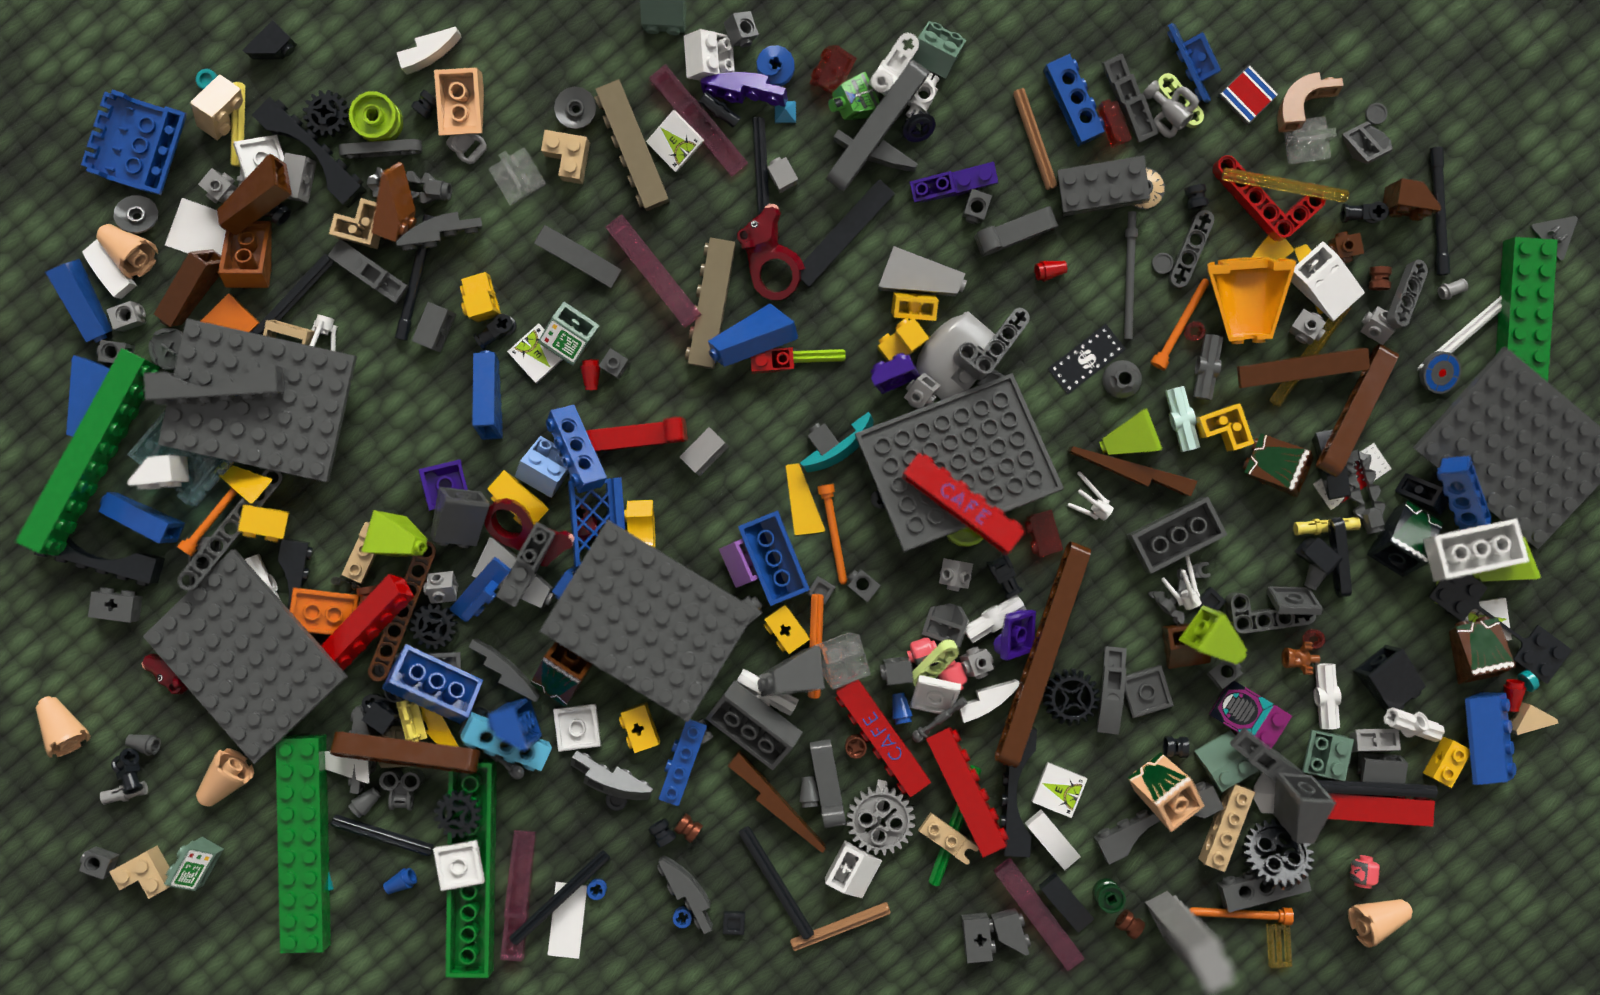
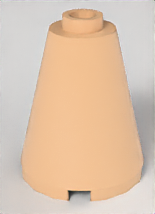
M112 224L103 225L98 229L96 235L98 242L126 277L133 278L132 276L135 275L141 277L154 266L156 262L154 256L155 252L158 254V249L151 241L121 230Z
M47 696L38 701L36 712L45 750L50 758H52V754H56L57 757L69 754L81 747L80 742L84 739L86 742L89 741L91 737L89 731L56 697L51 698V696Z
M226 748L224 751L219 750L215 754L196 792L198 802L203 806H213L245 785L254 775L252 764L248 766L245 762L247 758L236 750Z
M1397 899L1354 905L1348 910V919L1352 930L1356 929L1359 933L1356 936L1364 946L1370 948L1378 945L1412 918L1413 911L1408 902Z

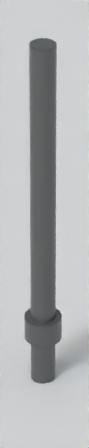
M1130 211L1128 212V223L1125 229L1127 257L1124 339H1133L1136 238H1138L1136 212Z

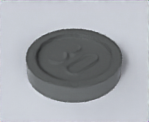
M1373 103L1365 111L1366 120L1373 125L1381 124L1388 115L1386 107L1381 103Z
M1159 253L1152 259V268L1158 274H1166L1173 268V258L1167 253Z

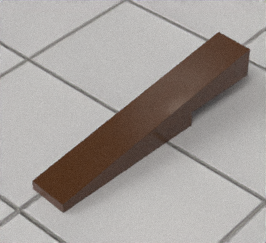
M1354 348L1238 366L1239 388L1370 369L1368 348Z
M1074 446L1069 447L1067 451L1143 487L1149 486L1150 482L1153 481L1183 496H1191L1198 482L1197 480Z
M739 750L729 762L728 767L759 791L756 795V800L823 853L826 849L825 843Z

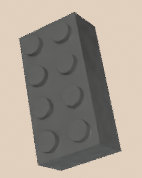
M1145 156L1058 170L1063 216L1149 203L1150 192Z
M1200 497L1126 536L1145 573L1152 574L1227 536V533L1209 497Z
M735 680L705 718L772 770L792 750L803 733Z

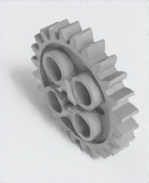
M876 785L875 791L868 787V794L860 791L862 798L854 797L856 805H849L853 812L847 813V817L852 819L847 821V826H853L848 830L849 834H855L852 838L853 842L860 840L859 848L866 845L867 853L873 848L875 855L878 854L879 850H882L883 855H886L887 849L894 853L895 846L902 849L900 842L908 843L906 835H913L909 828L915 827V823L910 822V820L915 819V815L909 814L914 809L912 806L906 807L910 802L909 799L902 800V792L895 795V788L889 792L887 785L884 786L883 790H880L879 786ZM880 801H887L889 803L888 808L885 810H881L877 806ZM892 809H897L896 812L889 814ZM869 813L872 815V818L868 822H863L860 819L861 815ZM877 817L884 818L885 823L878 822ZM893 818L901 819V824L893 827L890 825V821ZM872 825H874L871 828V830H869L868 832L865 831L866 828H869ZM881 830L884 832V836L881 839H875L873 833Z

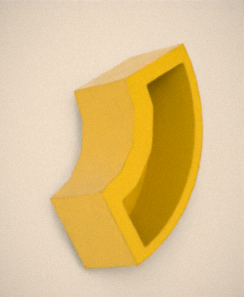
M505 470L488 487V491L493 495L491 499L494 502L498 499L509 498L522 504L530 513L534 526L549 510L538 497ZM515 515L513 517L514 520L522 525L520 519Z
M653 500L627 501V510H624L625 522H627L628 532L655 548Z

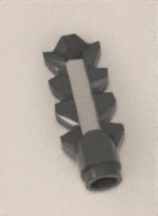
M377 167L376 173L368 177L367 185L373 191L374 198L378 197L381 174L384 172L380 167ZM407 171L408 182L424 184V192L411 191L413 201L420 198V202L427 205L434 200L445 201L451 199V183L436 180L429 173H424L422 179H420L415 172Z
M1359 450L1352 451L1346 463L1347 471L1350 473L1348 475L1349 485L1354 488L1350 492L1349 498L1360 504L1353 510V514L1361 519L1367 534L1384 530L1383 512L1386 506L1385 503L1377 501L1381 490L1378 485L1373 484L1376 478V471L1369 469L1372 457L1371 454H1364ZM1360 460L1363 476L1367 483L1368 494L1372 501V508L1365 509L1360 485L1356 477V470L1353 466L1354 461Z

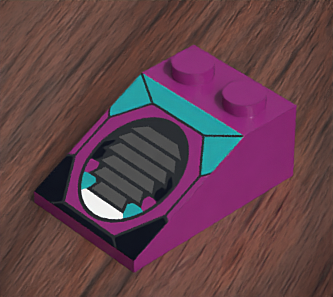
M1232 681L1225 687L1209 713L1210 716L1237 733L1245 727L1271 749L1292 717L1286 711L1236 681Z

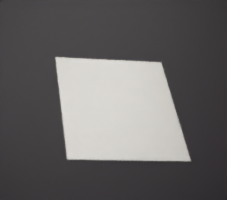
M182 198L165 245L185 253L213 249L221 255L226 230L219 226L217 210Z

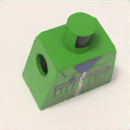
M866 71L842 83L832 93L833 99H830L828 102L829 108L832 112L840 111L844 120L869 118L880 103L873 87L868 84L870 80Z

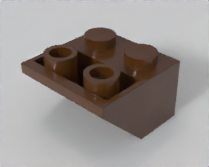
M1401 178L1385 187L1383 203L1387 205L1389 210L1388 216L1390 217L1409 216L1410 220L1421 221L1423 218L1430 217L1432 214L1441 211V205L1422 181Z
M1190 623L1162 627L1168 669L1211 663V655L1202 653L1179 641V638Z

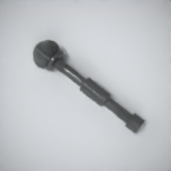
M961 697L949 710L943 711L928 726L924 728L919 727L918 730H915L912 733L913 741L916 743L923 742L935 726L941 725L951 717L952 713L967 705V700Z
M486 754L495 762L505 766L508 774L514 779H521L524 776L525 771L518 764L509 763L497 754L495 756Z

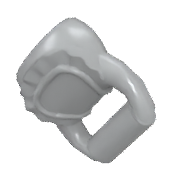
M479 134L451 135L446 141L447 146L456 153L458 158L468 164H474L487 150V144ZM475 140L480 142L479 146L466 158L464 153L474 144Z

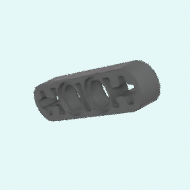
M418 139L339 145V156L346 159L422 153V141Z
M1208 210L1200 211L1192 220L1169 274L1168 281L1173 288H1182L1190 281L1214 224V215ZM1206 216L1208 223L1204 224L1201 230H1197L1202 222L1199 218ZM1192 234H1197L1201 238L1199 245L1196 246L1190 242ZM1187 253L1192 256L1193 261L1190 265H1185L1182 262L1183 254ZM1182 269H1186L1181 276L1184 281H1181L1179 284L1176 283L1177 279L1174 276L1179 275Z
M1416 260L1407 264L1387 314V322L1392 329L1397 330L1407 326L1411 319L1428 273V268L1422 260ZM1408 282L1411 283L1413 291L1410 289ZM1402 298H1403V299L1405 300V302H1406V307L1404 306V304H1403V302H1402Z

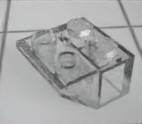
M848 632L817 644L820 645L823 676L832 689L871 675L859 634Z

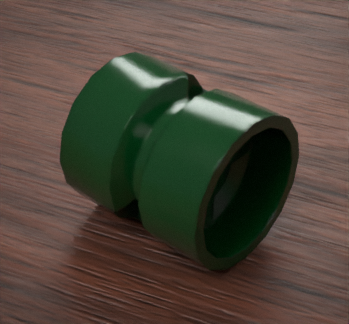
M1105 878L1095 883L1092 891L1093 898L1102 910L1113 914L1123 909L1126 897L1116 882Z

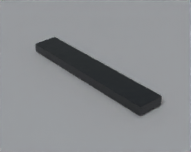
M880 179L804 260L805 269L801 270V280L808 287L818 279L895 195Z

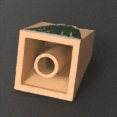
M1161 752L1128 777L1134 791L1170 832L1174 831L1204 807L1193 781Z

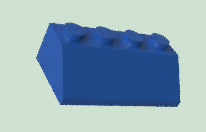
M778 511L738 526L770 606L810 590Z
M406 644L392 666L382 689L461 724L469 717L483 680Z
M1479 692L1466 698L1465 705L1473 785L1508 782L1516 775V764L1513 763L1512 759L1514 743L1510 738L1512 722L1508 717L1510 700L1507 699L1506 693Z
M527 697L505 703L488 715L487 723L490 731H494L496 737L521 750L528 749L542 737L531 699Z

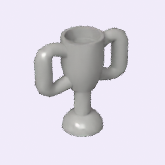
M1155 80L1144 90L1143 94L1146 99L1153 98L1162 106V111L1156 115L1154 123L1157 130L1164 137L1171 138L1192 119L1194 115L1192 111L1198 107L1199 100L1192 91L1183 86L1176 89L1171 99H1167L1159 92V82ZM1180 94L1191 103L1190 106L1186 107L1178 101ZM1166 117L1172 124V129L1170 130L1161 122V119Z

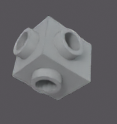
M213 168L210 169L198 184L207 191L206 196L214 203L218 201L224 203L238 188L233 184L235 180L225 172L222 175Z
M1377 306L1372 313L1369 311L1362 320L1364 325L1360 332L1383 345L1396 329H1392L1387 322L1388 311Z
M1303 309L1288 332L1293 334L1297 341L1311 345L1314 340L1319 341L1326 330L1322 328L1326 322L1323 321L1319 314L1310 313Z
M923 373L916 380L913 379L906 387L908 392L904 398L908 400L912 407L920 409L934 403L937 398L935 393L941 385L926 373Z
M944 558L939 583L947 585L948 590L959 591L960 588L968 589L973 564Z
M453 571L428 574L427 583H424V594L428 595L431 604L457 600L458 583Z
M973 647L966 650V654L959 656L964 672L968 677L980 679L986 677L988 671L994 669L992 655L990 652H987V649Z

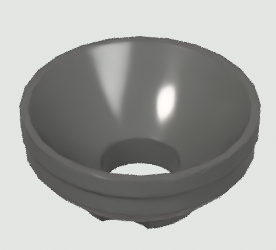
M1120 360L1113 362L1103 373V386L1107 393L1115 398L1124 399L1131 397L1141 386L1142 376L1140 370L1129 361ZM1122 372L1130 375L1131 380L1127 385H1123L1119 381V375Z

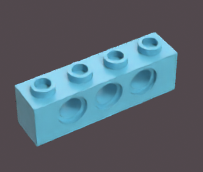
M471 712L460 735L465 746L473 749L479 747L491 756L500 755L505 761L512 764L515 762L521 763L524 768L530 771L535 769L542 771L552 749L550 742L539 738L529 747V753L522 755L520 754L521 749L511 744L507 747H501L500 744L504 740L496 737L494 731H490L487 723L489 718ZM485 732L491 733L490 738L487 740L480 738Z

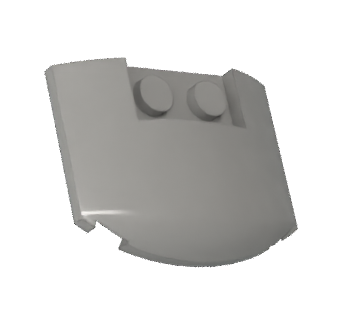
M965 312L962 315L951 318L942 324L926 341L917 358L916 369L920 376L926 373L941 385L935 393L941 400L967 391L977 379L954 362L953 355L960 345L965 342H970L983 351L995 334L970 312ZM991 348V352L994 355H998L997 351ZM961 351L964 357L969 358L967 352ZM979 364V368L985 371V366Z

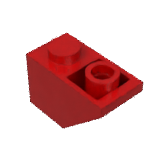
M793 347L770 349L751 357L752 374L794 369Z

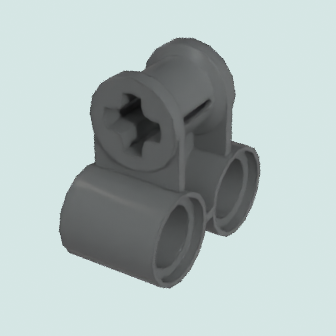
M391 768L380 776V786L384 790L390 791L389 810H394L395 808H407L408 811L413 810L414 790L420 787L425 780L424 773L420 769H411L403 775L400 769ZM389 774L395 777V784L388 781ZM409 775L416 777L417 784L410 783Z

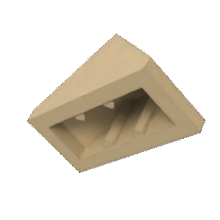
M1522 702L1519 712H1515L1511 719V733L1520 735L1558 724V720L1540 709Z

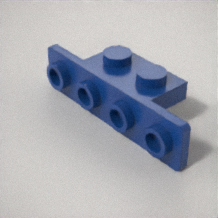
M1173 23L1169 24L1170 31L1167 32L1171 42H1176L1179 48L1176 51L1180 61H1185L1188 67L1185 71L1189 80H1194L1197 86L1194 90L1198 99H1203L1206 103L1210 102L1211 99L1203 81L1220 73L1222 70L1205 34L1202 32L1183 42L1176 25Z
M494 557L450 607V611L455 613L464 622L468 621L473 615L478 617L485 608L483 606L484 602L489 604L497 595L494 593V590L510 573L511 569L497 557Z
M691 719L688 722L686 721L680 740L675 739L671 751L675 752L673 760L668 759L664 771L668 772L659 800L679 806L707 725Z

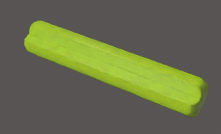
M844 349L793 351L794 363L845 361L846 353Z

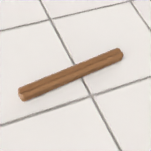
M1017 89L1014 91L1013 96L1046 190L1054 189L1057 186V182L1025 89Z
M887 902L815 929L813 930V936L804 940L801 935L790 940L791 946L794 951H798L890 915L889 905Z

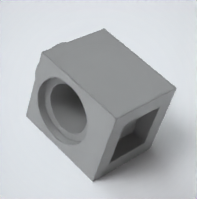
M778 157L769 163L770 166L767 167L768 173L779 193L798 184V178L786 157L783 159Z
M129 301L106 309L113 330L124 332L146 324L144 318L146 313L139 303ZM130 311L131 317L129 320H126V314Z

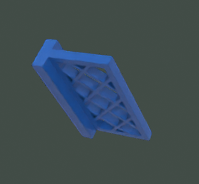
M621 477L605 480L606 493L602 498L596 492L590 490L580 499L575 494V488L571 481H568L571 527L574 536V567L580 566L582 563L580 562V551L584 547L588 551L590 550L587 543L593 536L597 538L598 534L596 532L602 525H605L607 519L625 529ZM590 493L599 500L593 509L583 502ZM601 503L608 509V514L604 519L595 512ZM580 505L589 511L583 521L576 515V509ZM591 515L600 521V524L594 530L585 523ZM582 526L591 533L585 541L578 537V530Z

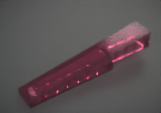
M666 64L649 77V81L672 108L705 140L703 144L731 177L748 164Z
M622 214L605 227L684 328L701 316L698 309Z
M514 830L500 960L520 962L524 960L526 938L515 946L509 937L528 920L536 832Z
M1009 858L996 867L994 872L1067 971L1085 959L1013 860Z

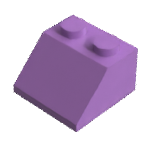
M743 538L719 549L736 588L759 578Z

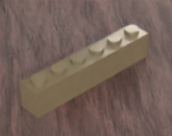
M618 79L596 88L598 95L595 96V100L599 109L604 108L606 113L603 116L607 129L612 128L614 135L611 136L615 148L620 147L623 155H620L619 158L623 167H628L631 175L627 177L631 187L637 188L639 194L635 197L640 208L644 206L645 210L649 211L669 203V198L620 80Z
M710 237L709 243H705L704 255L707 256L706 263H702L700 269V276H703L702 285L698 284L696 297H699L698 306L694 305L692 316L696 320L695 325L690 327L689 339H692L691 347H687L685 359L688 360V364L691 366L708 369L715 368V361L709 355L710 347L708 341L721 333L736 249L734 241Z

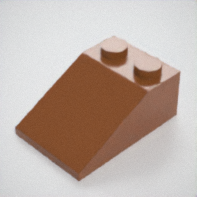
M400 162L381 174L371 231L372 234L395 242L416 225L414 202L404 165Z
M255 221L237 235L226 230L218 271L225 288H269L272 269L271 221Z

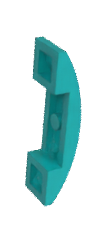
M867 412L851 424L855 432L823 456L816 450L800 463L806 472L826 469L852 454L859 447L855 433L874 425L871 414Z

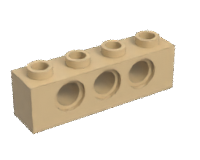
M1237 783L1223 792L1220 801L1224 809L1215 813L1198 858L1205 865L1223 872L1226 871L1255 794L1250 788Z

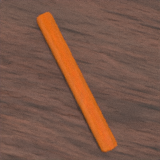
M812 594L810 647L820 645L822 661L824 596L822 594ZM821 689L808 692L809 698H820Z

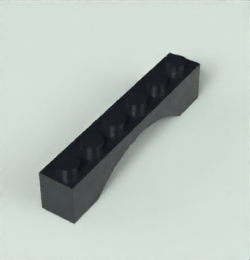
M269 97L252 116L273 135L290 137L307 145L317 156L323 167L327 189L343 205L350 208L366 192V189L362 186L364 182L355 173L353 175L348 173L346 170L349 167L341 159L336 161L331 156L334 152L325 144L321 146L316 141L318 137L310 129L304 130L301 127L303 122L294 114L290 116L286 112L289 108L279 99L274 101Z
M70 537L66 541L67 545L64 551L59 553L58 556H54L55 561L68 563V561L75 562L74 566L84 569H88V567L96 568L95 572L108 575L110 572L116 574L115 577L118 579L129 580L131 578L136 580V584L143 586L159 582L165 558L148 553H135L121 559L101 558L80 548ZM34 551V555L48 557L47 554H40Z
M283 538L281 540L278 561L287 578L289 589L288 609H290L293 587L302 588L303 581L308 579L309 568H306V562L311 560L313 548L309 547L310 542Z
M1032 726L1020 764L1017 768L1006 765V773L1002 774V785L1005 786V794L1001 795V807H1004V815H1000V828L1004 827L1009 837L1006 840L1007 846L1002 848L1004 856L1030 857L1031 835L1020 818L1017 806V786L1023 767L1036 751L1037 729Z

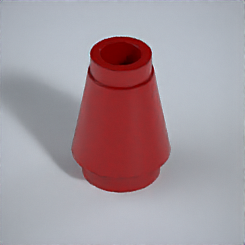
M1039 261L1034 266L1036 279L1043 282L1067 273L1068 270L1066 261Z
M582 360L580 369L585 390H598L601 369L599 367V360Z
M1507 679L1506 684H1503L1504 693H1506L1507 699L1510 700L1511 712H1519L1526 691L1524 681Z

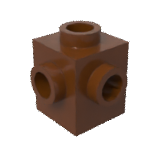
M1341 232L1335 234V238L1328 241V246L1341 258L1343 263L1352 262L1354 257L1364 254L1361 233L1348 235V232Z

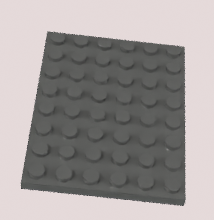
M186 319L174 371L175 375L195 386L214 387L237 380L253 367L279 366L283 368L284 394H277V398H263V395H255V399L242 400L241 396L233 397L232 401H219V398H211L212 402H198V399H190V403L178 404L176 400H170L166 406L158 445L329 482L357 356Z
M1506 347L1499 351L1413 447V449L1437 468H1441L1443 458L1470 456L1489 511L1503 522L1517 519L1522 536L1537 549L1549 539L1600 484V426Z
M1013 373L855 433L859 447L903 552L968 528L902 479L904 471L918 453L932 458L937 467L947 469L952 474V478L966 483L969 486L968 490L975 495L976 493L982 495L987 500V504L991 507H998L1004 513L1064 489Z
M607 520L540 632L688 722L753 617L756 609L612 521Z
M231 550L208 572L196 588L190 590L143 635L144 639L254 764L259 762L348 677L237 550Z

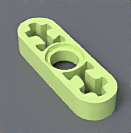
M1166 73L1158 79L1159 92L1167 99L1172 98L1169 95L1172 91L1182 87V84L1173 74ZM1164 81L1171 82L1169 87L1164 88L1162 85ZM1185 98V106L1188 107L1191 103ZM1199 106L1192 111L1194 114H1197L1196 120L1189 121L1186 125L1187 127L1195 128L1203 121L1204 113Z
M953 640L941 642L912 671L915 687L919 675L936 678L959 655L957 645ZM939 662L935 666H930L932 663Z

